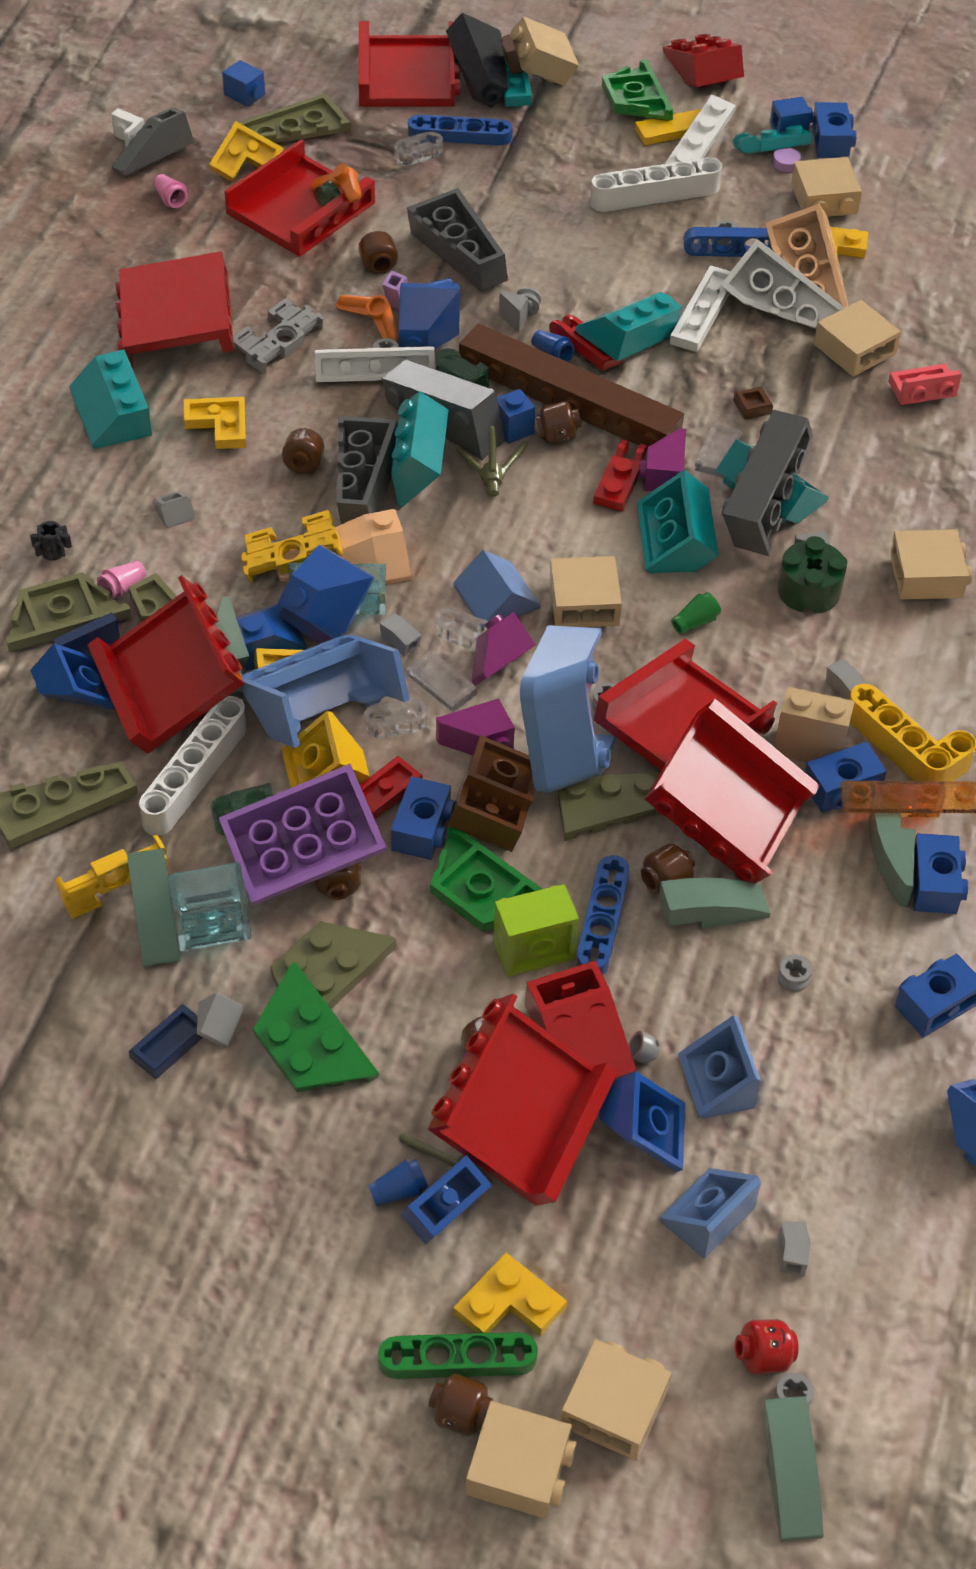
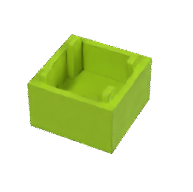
M565 884L553 885L550 888L495 901L493 943L506 977L576 959L579 917Z

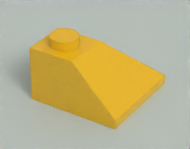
M330 711L323 713L298 734L300 746L293 748L285 745L282 748L290 788L348 764H351L359 785L370 777L363 749Z

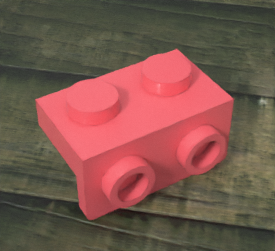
M946 364L891 372L888 382L900 405L957 396L961 374L959 370L950 371Z

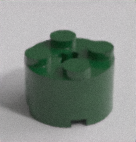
M817 536L809 537L807 541L798 542L790 546L783 554L778 580V592L781 600L788 607L799 612H803L804 609L814 610V613H823L831 610L839 602L848 563L847 559L839 550L825 543L824 539Z

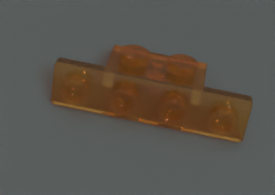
M842 781L840 786L843 811L846 813H901V817L939 818L940 813H976V782Z

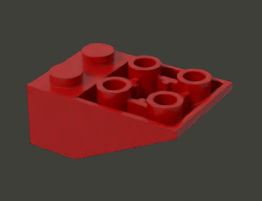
M710 34L696 35L693 41L687 42V39H676L671 41V45L662 47L663 52L687 85L700 87L744 77L742 45L733 43L731 39H721L720 36L710 37Z
M596 960L526 982L525 1007L531 1020L594 1066L606 1062L618 1070L615 1079L634 1071L637 1072L610 989Z

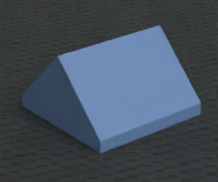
M482 550L454 581V588L482 629L486 628L484 626L485 623L501 614L503 619L513 612L518 617L540 608L539 601L511 561L485 550Z
M733 1015L678 1053L698 1115L703 1119L753 1109L756 1105L761 1080L739 1018Z
M709 1168L659 1219L663 1225L705 1259L755 1209L761 1180L757 1175Z

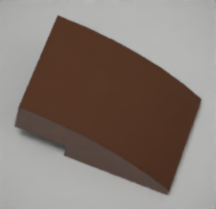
M480 735L447 825L512 852L523 831L527 812L533 802L536 791L529 755Z

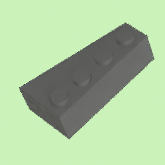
M458 188L407 207L411 234L482 291L508 281L504 252Z
M404 360L382 377L387 402L398 410L404 400L411 399L419 391L447 408L449 411L445 438L461 446L477 458L483 460L489 455L490 426L495 427L496 448L505 442L495 390L409 360Z
M773 410L768 421H764L762 424L760 438L756 446L751 447L748 453L747 464L743 472L737 475L731 497L724 501L722 507V516L726 522L734 547L769 556L773 545L768 543V539L772 530H779L782 518L779 517L783 500H790L794 484L793 473H800L813 438L808 418Z
M338 416L336 503L341 524L364 514L380 512L392 478V453L396 444L395 431L398 427L397 419Z

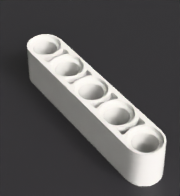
M700 158L598 174L592 179L590 205L596 211L608 212L714 195L720 189L722 163L715 158Z
M227 696L212 707L141 796L139 807L142 826L145 832L157 836L168 833L243 738L247 731L245 705L241 699L235 696Z

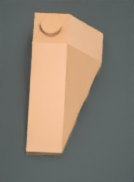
M819 203L766 222L773 251L842 306H849L828 217L821 204Z
M395 509L364 514L335 527L341 539L343 550L341 557L374 576L375 578L371 586H383L412 580L404 533ZM293 549L285 555V559L292 560L296 558L300 550ZM278 568L276 569L280 582H288L293 572L281 575Z

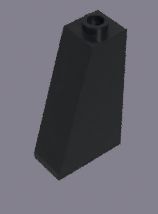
M462 12L448 27L446 33L472 99L493 107L509 90L505 57L500 41L502 35L499 29Z

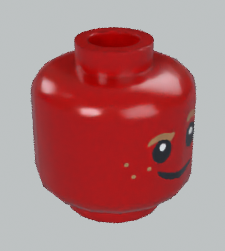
M778 1319L751 1320L743 1326L741 1334L736 1336L734 1350L737 1359L742 1360L748 1372L755 1375L781 1374L786 1372L791 1364L796 1361L799 1353V1344L796 1333L784 1321Z

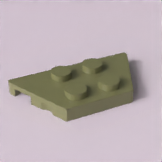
M83 572L19 590L16 600L17 608L14 610L11 620L12 630L10 636H7L6 642L9 652L51 641L111 612L118 621L132 618L130 607L125 602L122 605L111 598V592L102 586L94 584L93 580Z
M320 921L270 966L271 976L276 987H278L290 964L296 962L332 1009L397 948L396 939L392 936Z

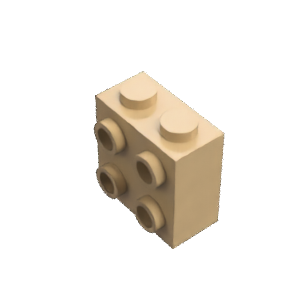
M524 16L513 27L510 37L515 46L521 69L529 75L535 74L543 77L549 83L556 82L565 86L579 66L566 34Z
M848 157L794 161L791 185L801 210L820 203L827 217L858 214L862 190Z
M859 300L821 319L817 323L814 345L854 377L897 354L901 331L863 300Z
M958 529L894 531L890 557L900 600L964 597L966 585H970L972 581V569L970 565L966 566V545L960 541Z
M615 556L551 558L549 582L555 626H620L622 602Z
M787 687L780 712L774 748L789 759L803 762L843 750L855 701Z
M595 1339L563 1406L561 1421L572 1424L571 1432L637 1461L668 1392L672 1372L666 1370L656 1360L649 1358L640 1359L627 1353L626 1349L617 1343H604Z
M490 1401L466 1477L465 1495L547 1519L551 1505L559 1507L566 1482L559 1479L562 1466L571 1467L577 1442L570 1440L572 1424Z

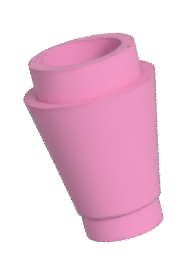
M164 174L155 177L153 185L167 207L180 208L186 203L188 193L183 183Z
M134 561L103 570L101 576L97 578V585L111 592L112 599H120L129 591V586L146 577V571L139 561Z

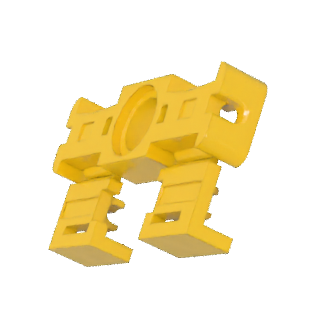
M326 510L302 517V524L308 530L307 533L275 543L271 542L277 540L272 527L246 534L247 553L243 552L241 557L245 565L243 571L249 582L254 583V575L277 568L281 575L295 571L318 545H322L332 552L336 551L337 555L342 556L341 539L336 528L332 526L334 519L330 511ZM293 549L300 550L296 558L292 560L285 559V555Z
M157 835L153 836V845L137 851L164 848V855L167 854L166 848ZM124 849L91 862V870L87 871L88 873L64 883L60 876L56 878L58 895L71 919L101 907V901L96 896L99 892L102 895L127 883L131 886L128 859ZM165 855V862H166V866H167V864H168V858H167L166 855Z

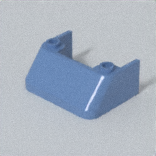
M548 625L523 674L520 684V702L536 792L552 793L601 775L604 768L607 769L610 765L611 751L616 742V737L614 735L594 734L589 691L592 684H596L599 678V665L594 662L593 652L602 635L601 628Z
M345 635L331 639L241 676L245 683L241 686L243 694L268 737L293 748L300 746L297 735L301 730L300 721L352 700L362 703V706L369 707L379 704L382 701L381 698L386 696L402 702L410 700L399 650L356 635Z

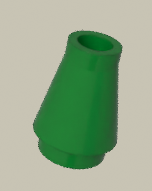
M709 592L704 594L698 593L678 615L671 619V623L674 629L680 635H683L690 630L716 621L717 616L721 613V608L715 597Z

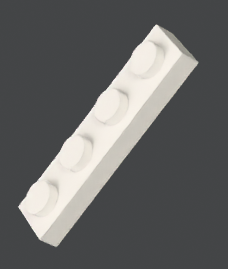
M711 95L665 164L704 158L734 114L736 105Z
M710 265L670 336L671 345L698 352L730 294L720 285L731 271Z
M434 347L315 350L316 382L382 380V377L404 360L435 369Z

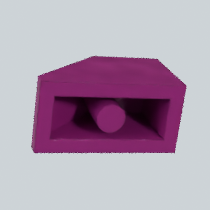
M680 428L648 447L647 460H640L639 478H645L644 491H654L684 470L686 429Z
M514 612L504 619L499 614L484 624L487 630L477 637L471 679L474 686L536 646Z
M499 698L436 717V740L440 745L472 755L480 735L514 749L515 727Z

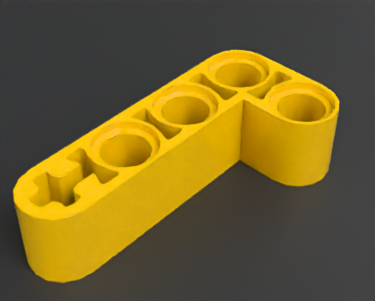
M859 684L852 689L849 700L855 702L850 724L920 787L928 791H938L968 772L976 749V739L972 734L957 730L936 741L873 685Z

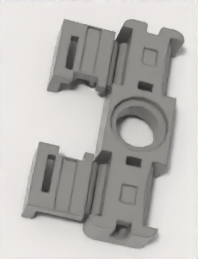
M285 298L268 311L267 321L270 324L275 320L282 321L265 334V340L263 336L258 337L253 334L254 330L247 326L233 336L234 350L237 348L246 354V362L261 373H266L268 362L278 355L285 359L304 344L305 334L316 326L321 330L323 329V315L320 313L314 314L313 308L308 305H304L302 311L301 308ZM280 336H289L293 340L290 342H282L279 341L277 338Z

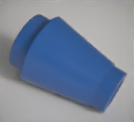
M538 330L531 339L532 345L538 350L566 362H569L574 355L575 347L568 337Z
M405 1159L376 1179L375 1182L368 1185L376 1206L420 1196V1191L429 1188L417 1159L408 1163Z

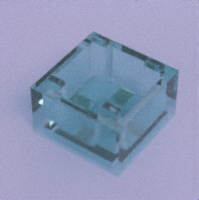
M240 862L167 875L180 951L252 939L248 899Z

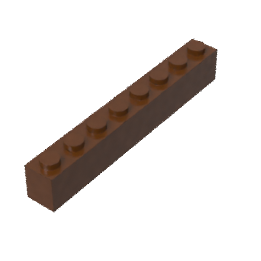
M479 323L459 343V363L461 367L481 376L482 367L488 369V379L513 390L521 389L526 396L546 405L567 401L570 403L572 410H579L582 421L636 445H647V450L652 444L683 428V412Z

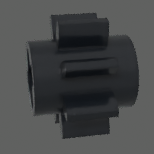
M47 521L37 525V534L30 535L36 556L42 555L44 559L49 561L65 557V548L72 547L67 526H60L54 521Z

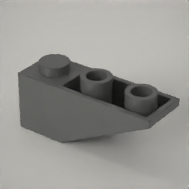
M171 107L149 117L111 166L112 170L124 176H132L139 173L140 168L146 165L161 163L163 157L184 152L187 146L195 143L185 112Z

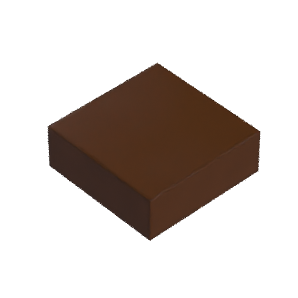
M510 34L501 37V45L510 72L513 74L520 72L521 67Z
M762 386L734 392L733 401L744 420L772 413L773 405Z

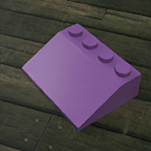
M351 764L219 817L253 906L388 851Z

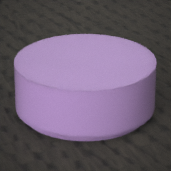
M793 148L777 149L773 156V166L781 172H793L794 161H800L801 155Z

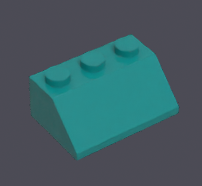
M659 292L632 301L576 326L575 331L614 360L620 361L670 338L679 321L683 307L675 302L671 296Z
M125 350L95 356L69 385L92 448L97 449L151 436L149 407Z
M421 391L416 393L411 399L404 400L398 410L400 416L398 427L395 431L396 444L392 453L393 465L391 473L397 505L404 507L441 475L449 410Z
M735 439L716 469L718 473L724 476L722 482L732 489L735 488L736 477L740 472H743L747 464L748 453L751 447H753L738 439ZM793 473V492L790 500H783L779 516L782 518L781 523L784 524L786 520L798 524L826 503L829 496Z
M686 470L681 471L637 502L644 562L647 572H695L719 556L709 489Z

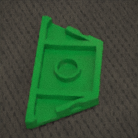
M647 59L640 60L639 67L633 70L626 66L617 72H611L602 76V88L614 113L673 120V109Z
M452 827L449 828L448 839L444 849L441 851L437 870L434 871L430 883V893L483 932L494 929L495 901L542 890L540 886L471 836Z
M296 962L290 964L256 1023L253 1033L294 1090L302 1092L315 1090L319 1086L334 1087L344 1085V1082L361 1079L373 1081L377 1079L379 1072Z

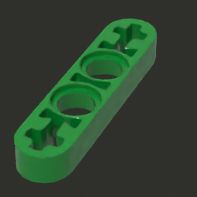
M521 1332L393 1336L384 1340L380 1345L378 1363L383 1374L394 1379L446 1378L452 1374H459L465 1377L513 1376L527 1374L533 1370L537 1362L538 1347L536 1341L530 1335ZM481 1346L488 1350L490 1357L486 1362L476 1364L468 1359L467 1352L472 1347ZM497 1346H502V1362H496ZM439 1347L446 1350L449 1354L448 1360L441 1365L430 1363L426 1359V1354L432 1348ZM515 1347H522L523 1353H525L524 1360H516V1356L513 1354ZM414 1349H420V1365H414ZM392 1351H401V1364H393L392 1358H390L392 1357Z

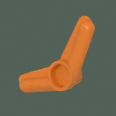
M344 163L339 164L332 173L316 178L311 185L313 191L339 186L350 203L359 200L362 196L357 179L358 173L353 168L347 167Z
M341 295L335 304L338 310L371 317L382 338H389L397 343L399 342V333L386 297L382 295L374 297Z

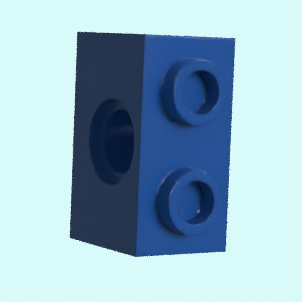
M815 102L812 130L817 158H849L851 147L856 146L857 134L856 130H852L854 118L853 114H849L848 104L843 102Z
M867 741L808 761L805 767V773L820 785L815 795L811 798L821 813L833 809L839 810L855 801L875 797L882 792L887 770Z
M410 777L391 828V851L432 860L436 847L442 848L446 835L444 824L446 820L449 821L455 801L451 800V785Z
M916 834L913 876L914 911L957 914L961 900L967 899L968 880L962 879V872H964L966 866V852L960 850L959 836Z
M957 953L946 960L938 959L930 965L926 972L917 977L912 975L900 984L895 1007L924 1038L976 1006V973Z
M466 1155L413 1201L400 1215L420 1239L427 1244L486 1192L492 1184Z

